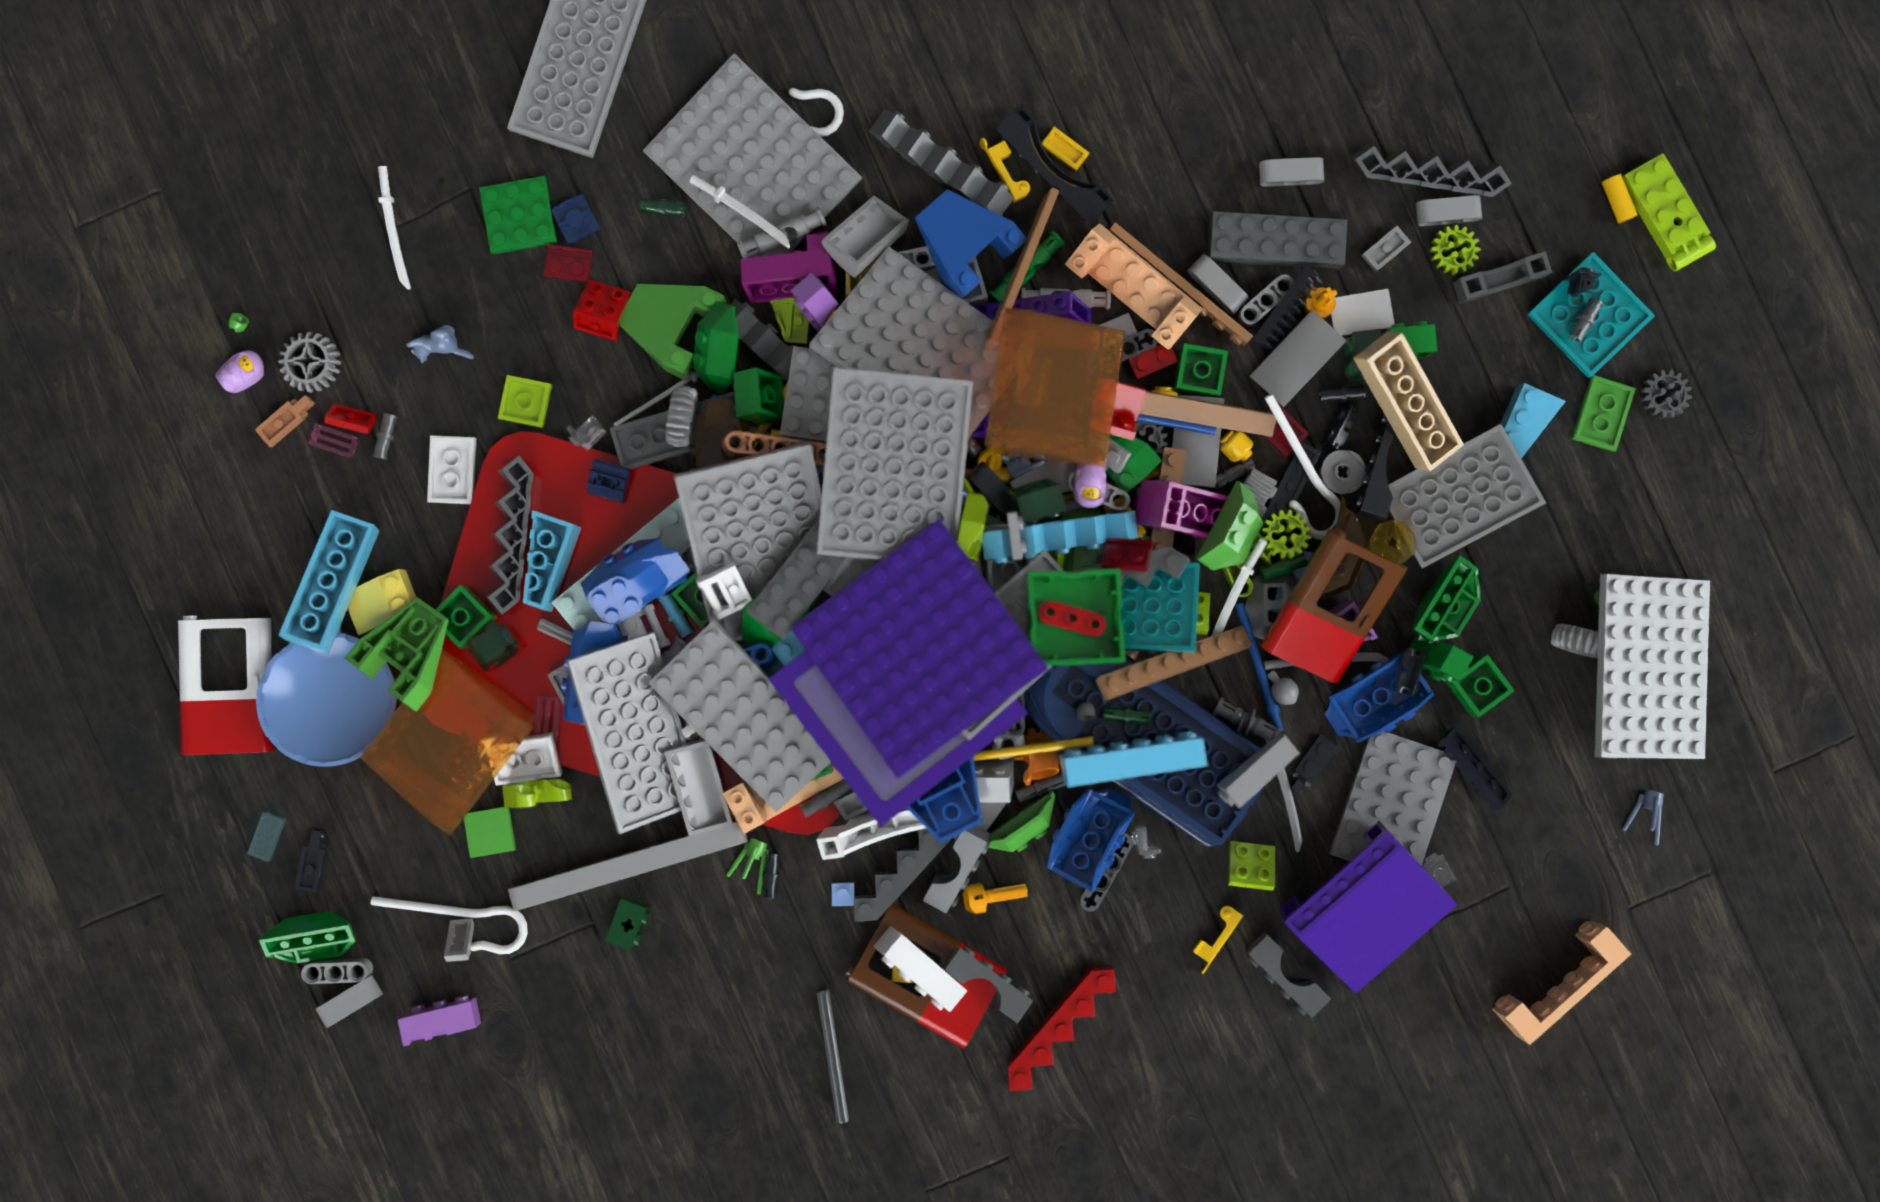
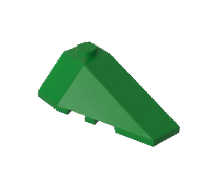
M1101 432L1132 453L1121 473H1116L1110 468L1106 471L1120 489L1126 493L1141 482L1162 461L1150 445L1143 440L1135 437L1133 441ZM1088 437L1082 438V440L1086 443Z

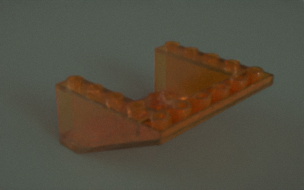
M1005 308L985 441L988 449L997 455L1106 467L1125 332L1039 312Z
M442 650L429 697L417 711H414L402 702L360 758L428 821L448 835H451L532 730L536 714Z

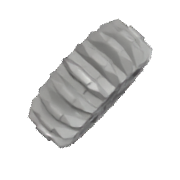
M307 332L306 337L304 334L298 333V340L290 337L292 344H284L287 351L280 352L284 359L278 361L279 364L284 365L280 369L281 373H286L284 380L290 381V386L298 387L300 391L306 389L309 393H312L314 388L316 391H322V385L327 388L330 387L328 380L336 381V378L332 375L334 372L340 373V370L336 369L335 366L342 364L341 361L335 359L340 355L338 351H334L336 345L330 343L329 338H322V335L319 333L313 335L312 332ZM315 345L322 349L325 359L317 356ZM303 349L302 354L299 357H296L297 354ZM311 359L317 361V362L309 363V365L304 364V363L310 362ZM295 366L302 367L305 379H302L297 374ZM323 368L322 372L317 376V371Z
M677 386L673 390L666 427V441L668 444L676 447H687L689 445L694 429V415L697 412L698 393L696 389L688 386Z
M1557 624L1551 635V644L1553 646L1575 654L1598 659V632L1568 624Z

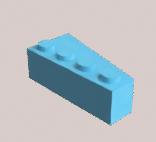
M1526 383L1516 387L1500 423L1520 458L1524 456L1566 402Z
M532 510L533 523L532 530L530 529L529 539H531L530 552H528L527 557L528 572L525 577L523 603L552 612L554 608L552 602L558 597L582 527Z

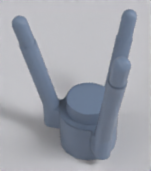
M1030 435L1017 451L1010 455L1011 461L1007 463L1008 471L1013 477L1017 478L1025 472L1063 455L1064 450L1030 463L1026 456H1020L1021 452L1034 438L1033 435Z
M1645 790L1644 795L1639 794L1638 801L1622 829L1624 831L1627 830L1640 806L1644 803V808L1653 810L1650 830H1655L1654 844L1656 846L1659 845L1664 794L1652 790Z

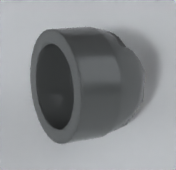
M1083 702L1078 706L1077 719L1092 720L1095 718V709L1091 703Z

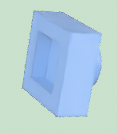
M854 882L832 883V906H854Z

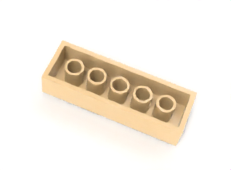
M1385 333L1353 358L1416 469L1431 471L1464 445L1402 333Z

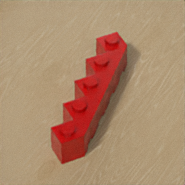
M1112 965L1090 966L1078 982L1065 994L1060 1003L1046 1016L1035 1032L1022 1044L1017 1053L1009 1059L1007 1069L1010 1091L1032 1089L1031 1067L1053 1065L1052 1042L1074 1041L1072 1018L1095 1016L1093 994L1116 992L1115 974Z

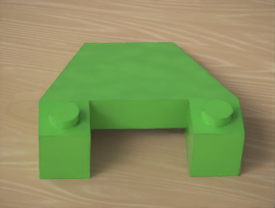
M637 284L619 320V325L665 371L686 381L693 368L694 354L677 345L695 313L704 317L718 301L726 303L724 295L705 286Z
M415 598L358 640L344 659L371 679L377 675L386 662L390 663L402 673L388 691L414 711H417L431 694L449 619L419 598Z

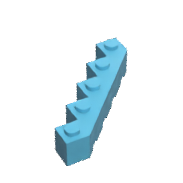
M1135 510L1023 525L1024 530H1020V538L1025 539L1027 553H1022L1025 555V558H1035L1038 556V553L1044 550H1055L1056 554L1068 553L1069 548L1076 546H1086V549L1100 548L1101 543L1107 542V538L1134 539L1138 537ZM1009 528L994 529L983 533L984 560L993 559L994 563L1007 562V557L1013 556Z

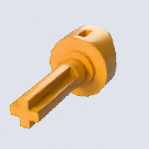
M1323 287L1317 288V291L1310 292L1311 299L1305 298L1304 300L1307 304L1305 306L1307 314L1313 310L1324 319L1335 309L1337 291H1332L1331 287L1327 289Z
M982 883L970 884L963 892V901L967 911L973 914H980L986 912L987 903L1028 897V891L1025 884L985 891Z

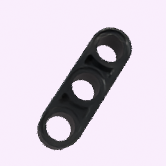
M983 461L966 476L970 483L984 495L985 499L1006 521H1008V512L1017 511L1019 514L1025 508L1016 495Z

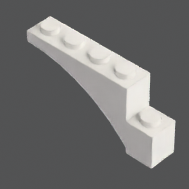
M907 808L882 827H880L868 811L849 819L846 825L824 828L816 840L822 860L844 857L846 854L866 845L899 834L924 829L925 827Z

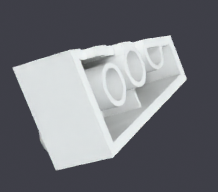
M891 925L873 946L884 955L881 959L891 968L894 965L900 969L898 974L907 982L912 979L917 984L914 988L924 997L927 993L933 997L931 1003L940 1010L945 1008L951 1012L967 992L965 988Z

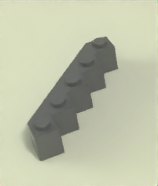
M883 110L869 132L889 149L892 147L898 151L903 159L915 167L918 165L924 169L928 176L940 184L945 183L953 190L952 192L1000 216L1003 215L1014 198L1008 192L1009 188L1004 183L989 181L982 174L983 170L973 163L971 165L962 163L956 157L957 152L949 146L944 148L936 145L930 139L931 135L926 130L911 128L904 122L905 117L895 110L894 112Z
M1371 143L1352 155L1362 173L1367 178L1479 194L1488 197L1495 196L1512 184L1502 167L1496 162H1493L1477 173L1469 160L1463 157L1446 169L1439 157L1433 152L1414 164L1403 148L1398 149L1383 160L1376 147Z
M735 299L730 305L735 306L736 309L735 317L738 324V338L753 353L768 364L775 373L782 376V379L788 382L794 345L787 346L776 336L778 331L770 323L764 325L753 315L755 310L748 303L744 302V304H741Z
M520 456L514 457L497 470L511 487L509 491L494 502L508 520L490 533L504 552L487 565L501 583L486 594L484 598L497 614L501 615L519 602L521 595L520 588L523 576L533 472Z
M1169 546L1152 550L1148 572L1120 571L1121 587L1126 578L1129 577L1147 588L1158 569L1179 580L1190 560ZM1097 564L1069 571L1068 573H1077L1086 570H1102L1101 564Z
M926 828L918 830L919 848L897 849L898 871L876 872V894L854 896V921L878 920L952 838L940 843Z

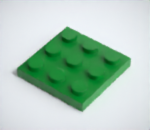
M545 176L479 187L491 254L558 243Z

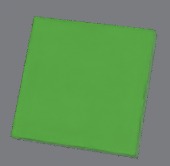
M499 807L463 814L470 858L516 850L509 808Z

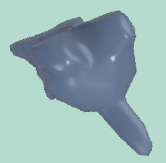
M449 325L437 328L430 335H422L406 344L407 347H413L411 352L420 359L421 363L427 361V356L430 353H453L469 359L474 357L469 351L458 348L457 339L454 335L455 330Z

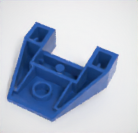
M948 189L915 217L943 285L960 298L966 296L981 282L967 263L989 243L1005 259L1028 240L1013 221Z
M973 756L906 807L940 843L982 823Z

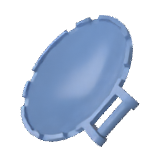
M341 625L328 655L290 642L289 645L279 653H276L269 661L258 684L256 707L258 719L265 735L284 755L307 765L319 767L338 766L364 756L385 736L393 721L396 710L397 697L388 691L395 682L388 664L386 663L377 675L371 679L344 659L360 639L342 633Z

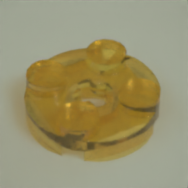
M1390 520L1379 524L1374 529L1373 536L1370 538V548L1372 551L1399 564L1409 560L1416 552L1414 533L1409 528V525L1403 521ZM1391 537L1397 541L1396 549L1388 544L1391 541Z

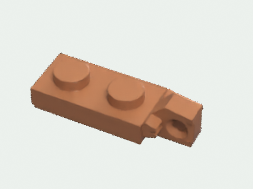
M306 395L299 401L293 399L291 402L287 401L259 425L255 431L269 447H273L305 420L309 415L306 411L315 402Z

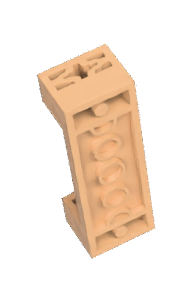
M1098 224L1089 232L1065 263L1079 277L1083 278L1089 274L1107 290H1111L1113 295L1156 329L1152 337L1168 350L1203 309L1101 224Z
M831 763L833 773L810 781L777 812L746 781L723 793V796L745 834L765 823L768 819L844 778Z
M1591 920L1579 927V932L1575 936L1591 952L1592 956L1584 958L1578 969L1566 974L1563 978L1564 981L1559 986L1552 987L1542 1001H1537L1530 1007L1531 1011L1521 1001L1509 994L1502 996L1496 1001L1493 1011L1518 1038L1531 1045L1631 955L1607 926Z

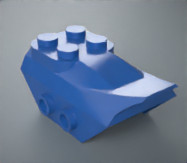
M659 538L638 540L635 543L626 544L622 547L621 551L614 555L609 554L605 556L596 568L581 582V586L589 604L604 623L618 624L638 613L654 599H661L668 591L688 580L686 577L691 570L676 550L664 547Z
M588 621L583 628L579 630L573 629L570 655H565L564 669H568L566 660L628 640V636L622 635L617 629L616 624ZM568 669L567 678L563 677L561 691H565L562 720L585 724Z
M1403 651L1384 663L1382 660L1370 667L1372 671L1365 675L1363 673L1356 675L1351 679V684L1329 697L1330 704L1324 714L1338 736H1349L1359 743L1383 731L1388 733L1397 727L1396 723L1400 720L1407 721L1416 715L1415 711L1420 709L1434 696L1422 674H1420L1414 696L1394 691L1395 686H1393V683H1395L1398 671L1401 669L1400 664L1404 654Z
M1111 788L1102 791L1088 789L1073 804L1072 808L1065 812L1063 817L1064 823L1061 829L1058 828L1054 833V842L1051 847L1047 868L1094 893L1106 868L1109 869L1114 861L1113 854L1117 848L1119 849L1125 840L1123 835L1135 814L1131 807L1132 799Z

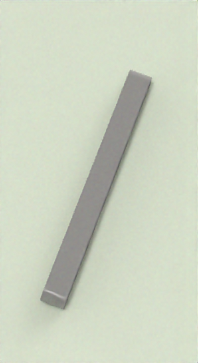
M734 821L733 825L693 836H683L508 889L513 910L517 911L748 842V839L739 823Z

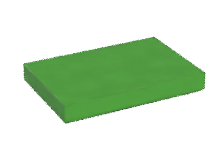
M1596 375L1590 377L1571 439L1607 451L1616 452L1636 388Z

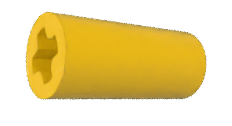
M1622 174L1602 182L1618 223L1638 215Z

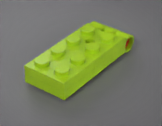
M1664 153L1623 176L1636 210L1660 248L1668 266L1673 271H1678L1715 250V241L1709 235L1711 232Z

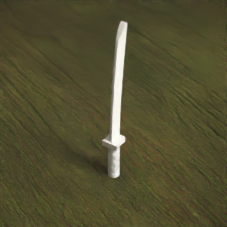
M379 166L378 172L382 194L378 199L383 205L386 228L399 281L410 290L411 286L392 207L394 198L390 196L387 166Z
M695 175L691 177L690 183L714 196L715 202L718 204L720 201L762 228L786 248L790 247L785 234L757 213L726 194L724 187L720 186L718 189Z
M1260 538L1246 563L1241 564V571L1229 593L1211 636L1223 632L1249 575L1254 573L1253 567L1268 543L1265 539Z

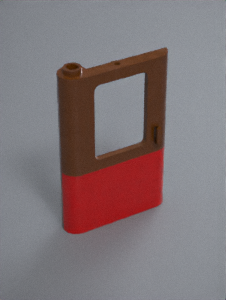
M1335 527L1334 530L1329 529L1261 643V647L1267 652L1335 684L1343 676L1408 569L1349 540L1346 537L1348 533L1338 527ZM1348 552L1383 568L1381 576L1352 621H1348L1316 605L1317 600L1344 555Z
M892 904L884 914L856 965L851 964L845 974L848 977L847 982L964 1049L993 999L996 990L993 984L984 978H974L964 984L953 978L967 992L949 1012L945 1008L940 1010L931 1003L933 997L928 993L925 997L923 995L916 996L869 969L868 963L876 950L873 946L890 925L903 936L938 955L941 958V962L938 965L940 968L944 966L956 947L963 949L966 946ZM966 946L975 953L973 958L979 962L984 959L994 967L991 971L998 976L1001 972L1006 974V968Z

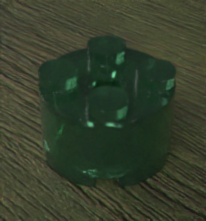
M492 622L484 628L485 632L479 636L471 637L466 642L467 650L483 672L492 671L490 666L494 664L497 668L517 653L516 647L521 648L520 643L505 623L497 625L496 622Z

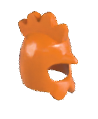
M1029 728L1027 736L1023 735L1026 745L1054 742L1041 729L1037 733L1034 728ZM1057 750L1013 757V760H1023L1029 764V767L1023 774V781L1026 786H1029L1032 780L1049 778L1059 772L1060 763Z

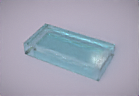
M266 811L263 812L247 854L267 862L271 861L286 819Z

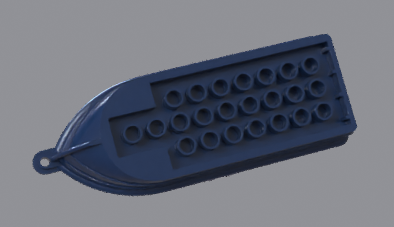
M1125 655V662L1120 664L1052 666L1024 691V707L1037 726L1053 741L1093 736L1094 745H1101V747L1106 748L1110 747V743L1124 741V743L1133 744V740L1139 738L1153 741L1156 740L1155 736L1169 735L1178 737V733L1192 731V733L1202 737L1207 766L1110 781L1206 847L1224 844L1231 832L1247 815L1248 812L1246 810L1250 805H1254L1262 790L1261 788L1240 808L1234 804L1230 806L1223 801L1217 793L1220 789L1216 784L1259 751L1260 748L1163 680L1105 700L1096 679L1137 663L1127 655ZM1083 702L1091 703L1095 709V718L1092 720L1077 719L1078 706ZM1104 706L1121 709L1130 707V710L1150 711L1149 726L1131 723L1123 725V722L1103 721ZM1079 747V748H1078V750H1081V751H1086V750H1088L1087 747Z

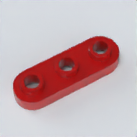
M1046 601L1038 608V618L1046 625L1090 637L1101 635L1106 628L1104 617L1098 613L1054 601ZM1051 608L1054 611V615L1048 616L1046 609ZM1071 614L1075 615L1076 622H1070L1068 616ZM1091 621H1097L1099 624L1098 628H1092Z

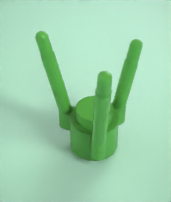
M751 838L749 842L745 843L743 850L727 873V876L730 877L747 853L749 859L742 874V879H745L753 860H759L761 856L757 894H761L764 878L762 874L765 871L766 852H769L766 849L767 843Z

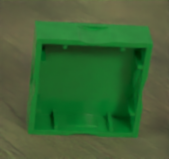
M1120 569L1086 570L1077 573L1063 571L1028 572L1024 575L1027 639L1047 666L1120 664L1125 662L1124 629L1121 622L1122 591ZM1046 601H1054L1098 613L1104 617L1106 628L1101 635L1090 637L1046 625L1038 618V608ZM1048 608L1046 609V614L1053 616L1054 611ZM1071 614L1068 616L1070 622H1076L1075 615ZM1091 621V627L1094 629L1098 628V622Z

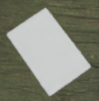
M1389 289L1335 297L1336 306L1331 316L1333 328L1341 336L1390 328L1394 324Z

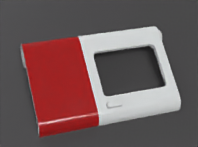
M183 616V620L178 621L181 755L274 752V744L267 738L261 727L256 707L258 684L266 670L265 667L272 659L271 618L197 620V616ZM213 628H244L246 630L247 688L245 690H202L201 630Z

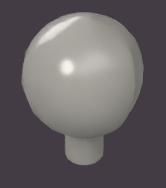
M1275 671L1269 673L1267 676L1274 684L1271 688L1274 700L1283 705L1296 703L1299 694L1297 684L1289 678L1280 679Z

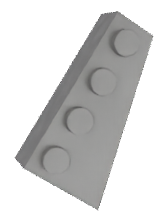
M1013 759L974 762L979 801L1010 803L1014 787Z

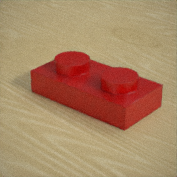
M1161 344L1129 358L1128 362L1136 380L1171 366L1177 363L1178 360L1172 347L1168 350Z
M333 403L325 415V424L369 434L377 421V414Z

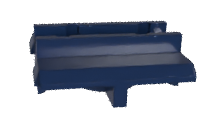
M583 194L571 198L551 210L568 244L577 240L580 241L582 238L592 235L591 233L600 228Z
M594 459L592 468L589 470L587 493L623 503L628 490L630 468Z

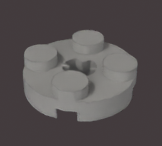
M1338 450L1325 457L1319 469L1321 481L1333 493L1338 495L1348 494L1356 491L1361 486V481L1365 474V464L1362 458L1355 452ZM1339 466L1341 468L1345 466L1348 469L1346 471L1348 475L1346 478L1338 476L1339 471L1337 469Z

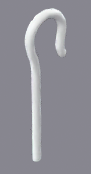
M791 88L789 90V95L796 99L824 98L834 106L835 116L831 124L822 128L810 126L820 137L832 134L841 125L844 115L843 105L835 94L824 89L801 91Z
M1269 394L1265 397V400L1309 479L1320 494L1334 507L1335 520L1329 528L1332 529L1337 523L1341 501L1321 481L1274 395ZM1295 500L1290 501L1289 507L1296 514L1300 513L1299 519L1301 521L1307 519L1304 526L1311 527V530L1306 534L1316 540H1323L1329 529L1325 531L1315 530L1310 525L1301 504Z
M372 896L371 905L470 918L506 914L516 920L519 933L513 943L498 945L488 941H476L471 943V951L486 950L497 954H510L523 945L528 934L527 922L523 914L518 910L514 911L513 907L507 905L470 909Z

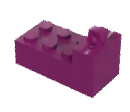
M819 231L806 235L807 251L804 252L797 250L788 254L773 253L769 256H750L746 259H741L742 285L750 303L796 298L791 290L810 273L826 287L830 294L838 293L836 261L821 243L829 232Z
M1142 480L1139 498H1135L1133 505L1137 507L1135 513L1136 523L1148 528L1163 529L1206 540L1228 496L1171 481Z

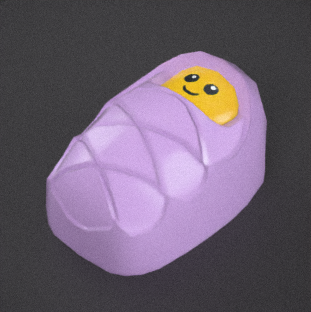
M242 351L226 361L215 376L224 390L230 393H238L249 388L264 376L263 361L253 351Z
M1084 459L1076 468L1073 487L1074 498L1081 506L1095 508L1104 501L1106 495V471L1104 463L1100 460Z

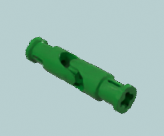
M1051 230L1049 236L1041 244L1038 243L1021 287L1035 274L1036 270L1043 267L1052 258L1051 255L1059 247L1065 246V242L1056 232ZM1014 268L1001 279L1002 282L994 290L988 292L995 302H1001Z

